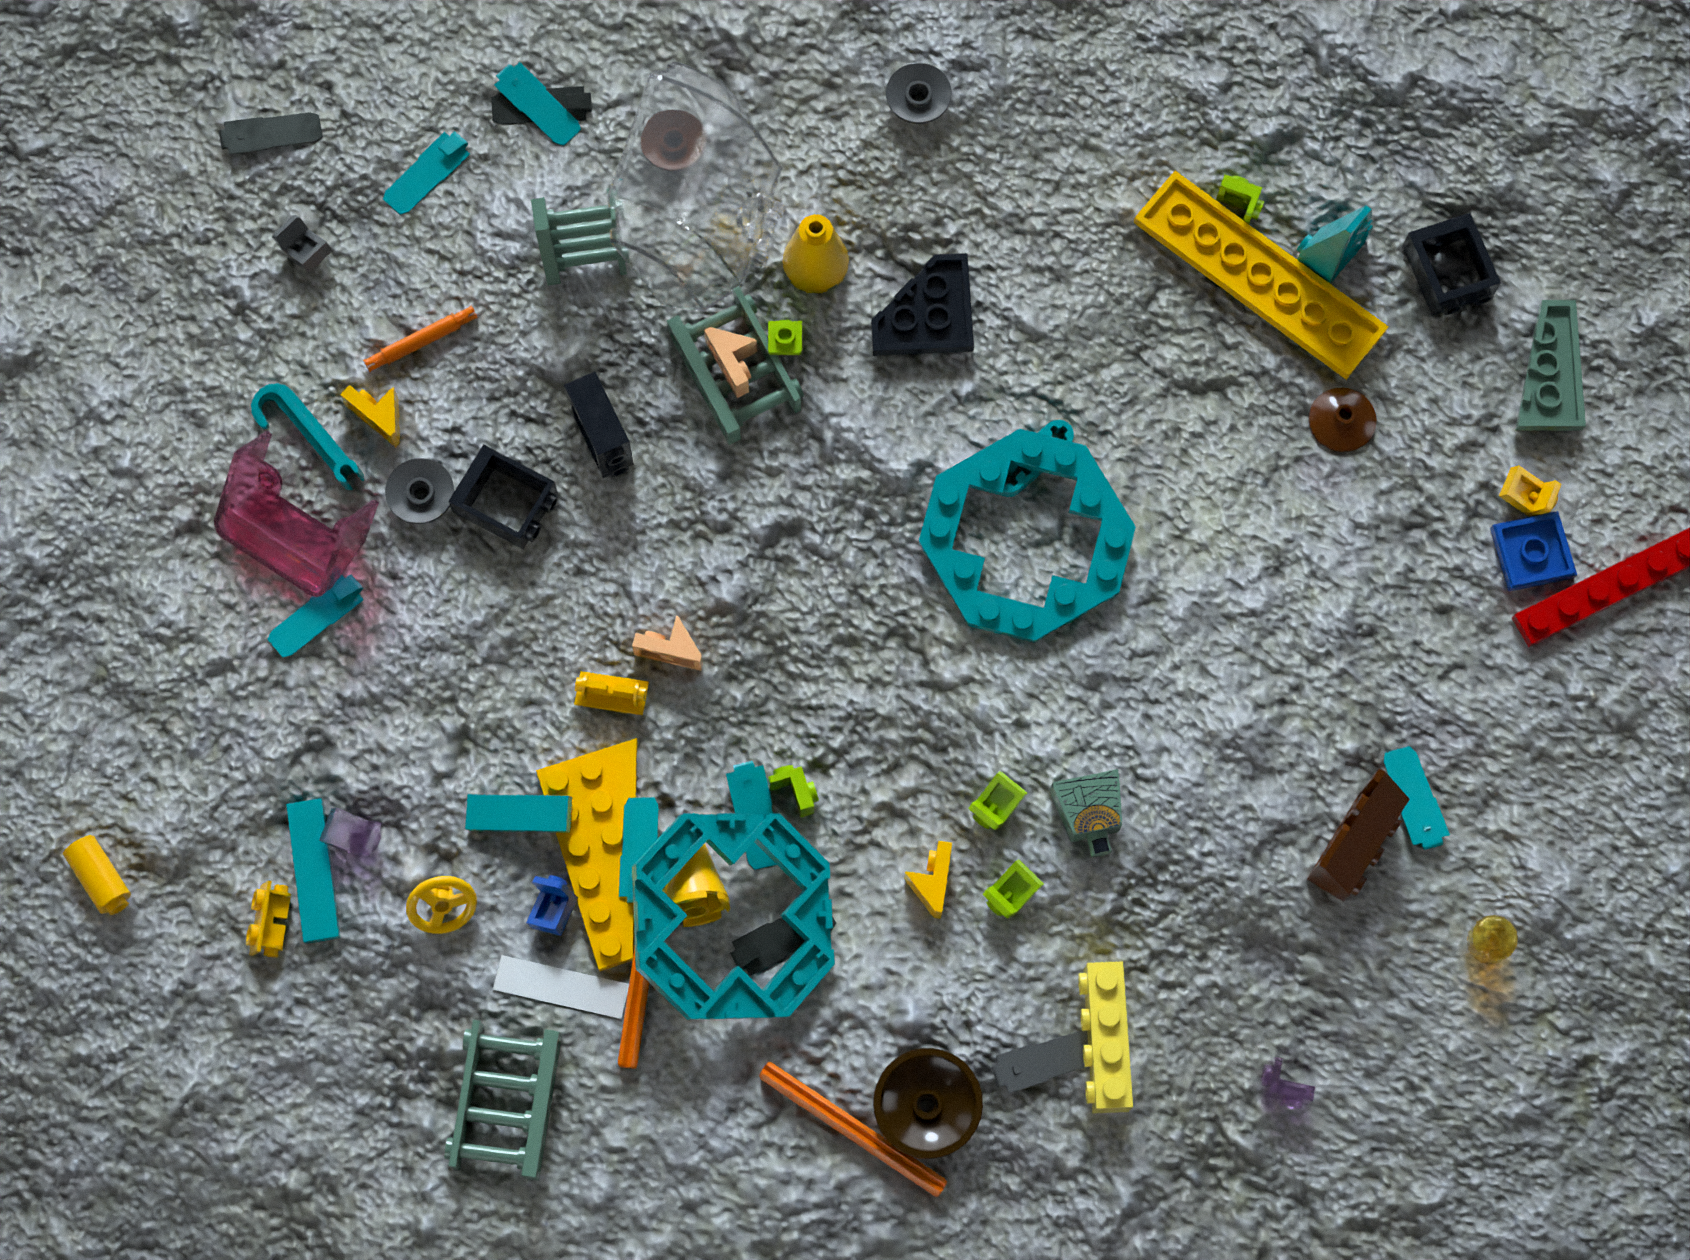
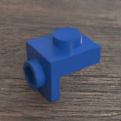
M549 875L547 879L535 876L532 884L540 890V893L526 923L532 929L562 936L578 897L568 888V882L560 877Z

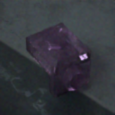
M331 808L319 841L356 857L370 856L371 852H374L380 843L381 833L379 831L382 824L375 820L367 821L339 808Z
M1275 1056L1270 1061V1065L1264 1064L1260 1084L1261 1086H1266L1264 1096L1280 1099L1281 1106L1302 1109V1104L1308 1105L1313 1101L1315 1086L1279 1079L1283 1058Z

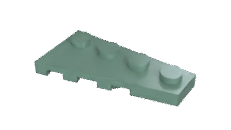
M1542 300L1538 309L1515 431H1583L1586 427L1576 300Z

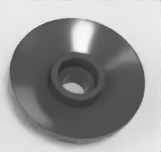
M911 63L904 65L892 74L887 83L886 100L889 108L898 118L908 123L926 124L935 121L946 112L951 102L952 90L948 78L941 70L930 64ZM919 95L922 96L924 100L915 101L912 98L914 96Z
M415 458L401 463L392 471L385 487V497L391 511L399 519L411 524H426L440 518L449 509L450 504L448 501L454 493L453 480L447 469L440 463L427 458ZM419 491H426L428 493L427 497L423 500L415 498Z

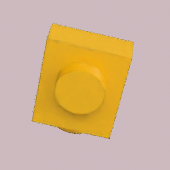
M1518 465L1510 468L1499 497L1528 517L1549 513L1555 507L1558 501L1557 495L1562 484L1556 480L1544 483Z

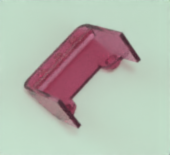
M265 431L234 452L214 517L215 530L222 539L313 597L322 596L334 586L364 545L379 502L374 499L350 517H343L337 521L332 530L279 496L283 485L281 475L276 468L264 461L272 436L270 432Z

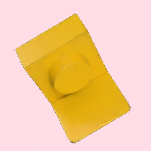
M349 385L340 394L345 406L396 448L400 443L399 399L395 388L392 387L376 402L365 390L361 389L358 392Z
M938 841L936 851L929 850L927 871L933 872V875L907 871L904 874V880L930 914L938 919H941L952 849V843Z

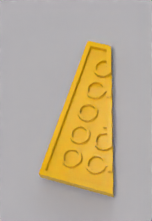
M637 738L536 770L544 795L572 797L570 833H556L574 893L578 897L577 903L599 972L633 961L634 907L633 903H627V897H619L620 856L622 855L624 805L628 798H636Z

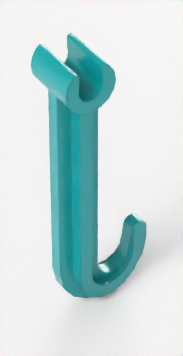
M275 383L262 387L254 395L251 403V413L262 429H268L269 423L262 412V406L267 401H274L334 472L336 479L345 489L353 490L347 481V476L351 473H355L361 481H364V474L359 466L348 458L293 390L286 385Z

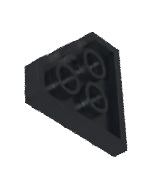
M968 253L934 254L927 261L925 267L894 295V299L871 319L873 356L973 352L974 339Z

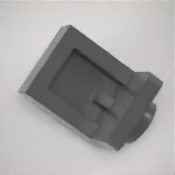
M293 215L272 235V238L285 256L308 273L333 251L329 244L309 230L297 215Z

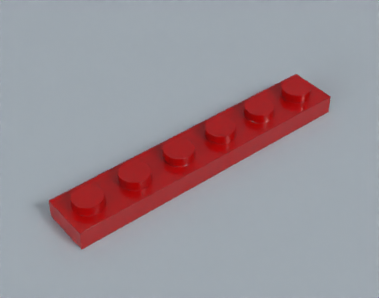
M1690 527L1514 614L1512 620L1527 646L1531 647L1690 568Z

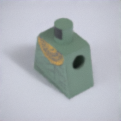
M1118 769L1052 782L1050 794L1070 841L1076 842L1087 839L1091 857L1110 854L1112 850L1108 835L1119 832L1122 827Z

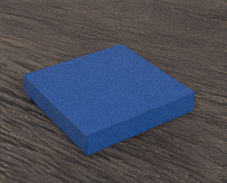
M1558 511L1493 524L1490 527L1508 592L1574 579L1577 576Z

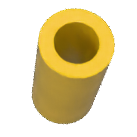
M94 835L82 837L64 850V858L99 913L115 915L128 906L127 900L131 897V892Z

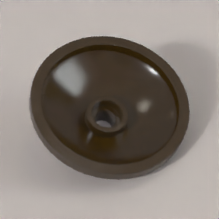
M920 1048L898 1056L884 1069L875 1087L873 1109L876 1123L881 1133L897 1150L916 1158L936 1159L956 1152L971 1139L981 1120L983 1097L975 1074L963 1060L944 1050ZM930 1100L934 1105L933 1111L929 1113L923 1112L920 1108L921 1102Z

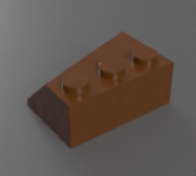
M1379 768L1359 792L1307 880L1343 902L1350 894L1357 896L1367 880V878L1362 876L1368 865L1374 867L1385 850L1380 847L1386 836L1392 838L1402 822L1398 817L1410 800L1384 770Z

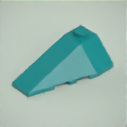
M1366 205L1321 227L1313 237L1308 234L1297 248V251L1300 253L1297 260L1331 284L1367 242L1373 229V225H1371L1373 223V220H1371L1372 209Z

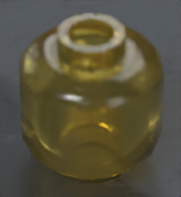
M1489 915L1473 924L1468 931L1466 941L1469 952L1476 960L1492 965L1501 963L1513 954L1517 948L1518 935L1513 924L1505 917Z

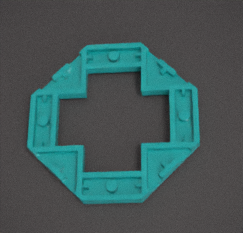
M1019 428L936 475L919 537V545L936 570V574L948 594L960 610V614L967 626L1035 643L1061 626L1069 624L1088 613L1089 610L1119 595L1136 526L1086 445ZM1010 464L1077 481L1068 513L1101 521L1086 583L1052 575L1044 608L978 591L977 588L985 557L953 549L968 489L973 488L1002 496Z
M683 813L675 819L632 866L636 970L687 1020L789 1017L835 965L834 949L831 947V929L833 928L832 899H829L828 879H831L830 863L780 813ZM705 842L729 866L735 864L755 842L803 890L780 916L805 941L763 989L737 966L730 971L713 991L664 942L687 917V914L662 889Z

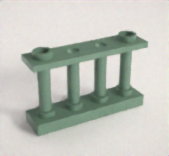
M607 188L609 205L554 212V209L547 210L545 197L531 199L535 232L548 286L561 284L559 272L566 271L565 268L618 260L620 275L627 274L625 262H632L629 242H622L619 221L625 220L623 200H615L614 188Z
M739 286L733 288L735 305L698 323L684 325L679 315L667 320L668 334L728 445L741 440L740 427L743 426L744 421L786 401H789L792 409L797 413L801 411V398L804 397L797 379L791 380L778 356L768 353V338L755 316L758 313L757 307L749 294L744 296ZM742 316L750 330V333L744 336L757 341V345L766 359L749 368L752 378L748 382L751 383L773 372L781 389L736 410L735 407L730 409L725 401L728 398V393L733 391L727 380L721 382L718 379L714 381L709 372L713 369L712 366L717 364L712 353H705V351L699 353L694 343L698 341V337L705 334V329L721 327Z
M473 1020L472 1028L466 1029L464 1033L463 1050L468 1052L453 1138H447L444 1159L449 1160L448 1166L454 1170H460L462 1158L517 1165V1169L522 1170L521 1176L524 1179L539 1181L562 1035L559 1031L547 1029L544 1031L543 1039L537 1038V1041L484 1035V1025L479 1020ZM480 1049L534 1056L535 1060H540L538 1074H532L531 1077L478 1071ZM474 1085L529 1092V1096H534L532 1111L526 1110L525 1114L471 1107ZM468 1121L523 1128V1132L528 1133L526 1147L513 1150L465 1143Z

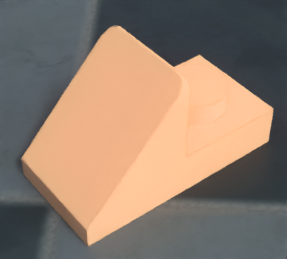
M713 327L705 329V343L735 396L739 398L749 393L748 380L752 377L743 359L757 352V341L750 337Z
M678 616L675 618L670 641L665 640L664 635L652 631H646L645 635L635 633L632 644L635 656L699 671L702 670V655Z

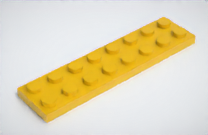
M1177 171L1170 175L1134 218V224L1346 380L1389 327Z

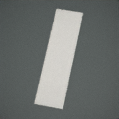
M501 955L493 990L619 1019L622 1018L629 988L627 983Z

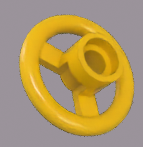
M438 876L420 883L410 893L406 902V914L409 921L419 930L432 934L448 933L461 928L473 917L477 908V896L472 886L466 881L452 876ZM453 888L460 890L462 893L454 895ZM419 899L424 900L431 906L432 916L430 922L422 919L417 913L416 907ZM466 904L464 911L457 918L442 923L444 915L449 913L453 907Z

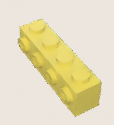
M1123 961L1087 963L1083 973L1078 974L1079 994L1085 995L1086 1009H1081L1082 1031H1087L1088 1045H1083L1084 1067H1090V1081L1085 1082L1087 1104L1092 1103V1113L1129 1112L1133 1108Z

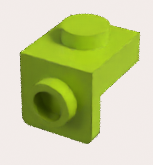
M1224 175L1216 200L1247 210L1244 217L1245 222L1249 224L1251 218L1258 220L1264 201L1259 200L1262 187L1251 184L1247 179L1240 176L1231 177Z
M768 321V353L770 355H801L802 321Z
M786 765L775 769L773 775L768 777L770 791L791 785L800 816L805 817L814 814V803L818 802L819 798L814 782L807 783L802 766L793 768V765Z
M999 771L968 809L974 813L972 817L979 825L986 829L991 827L997 830L1004 825L1028 793L1003 772Z
M1018 859L991 887L983 892V896L988 900L986 902L987 906L996 915L1004 916L1008 919L1017 914L1044 883Z

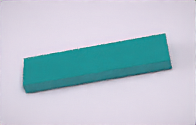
M322 798L286 804L303 942L309 944L339 939L341 935L324 801Z

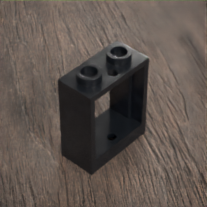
M1471 213L1408 232L1402 247L1432 316L1439 313L1450 315L1461 310L1464 305L1470 303L1481 305L1494 298V294L1499 288L1501 281ZM1464 239L1482 281L1443 293L1426 251Z
M594 371L564 384L571 414L602 478L609 475L616 477L627 472L629 466L634 465L630 441L596 372Z
M483 444L448 502L453 513L524 550L528 541L533 542L537 538L542 527L540 521L546 512L550 514L558 502L559 495H557L555 481ZM494 469L541 493L518 532L472 508L473 503Z

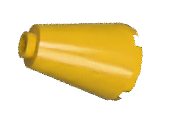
M813 214L801 221L784 250L782 259L783 269L791 283L796 288L807 293H823L843 281L848 271V251L833 225L826 217Z
M704 843L662 889L687 914V917L682 921L683 927L705 925L722 918V910L730 911V899L709 850Z

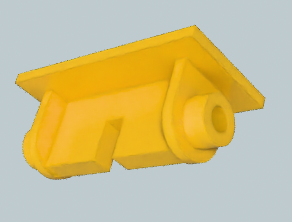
M580 671V675L576 678L575 682L576 697L574 705L643 716L649 681Z
M267 881L260 885V889H255L251 904L252 910H256L254 924L249 925L246 934V945L250 946V956L264 949L263 956L277 958L278 952L283 950L286 926L273 924V919H287L291 894L288 893V886L276 884L274 885V890H271L272 881Z

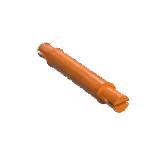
M472 305L456 314L451 313L433 324L383 349L381 348V352L364 359L363 362L369 373L385 364L390 365V363L458 329L460 330V326L477 319V314Z

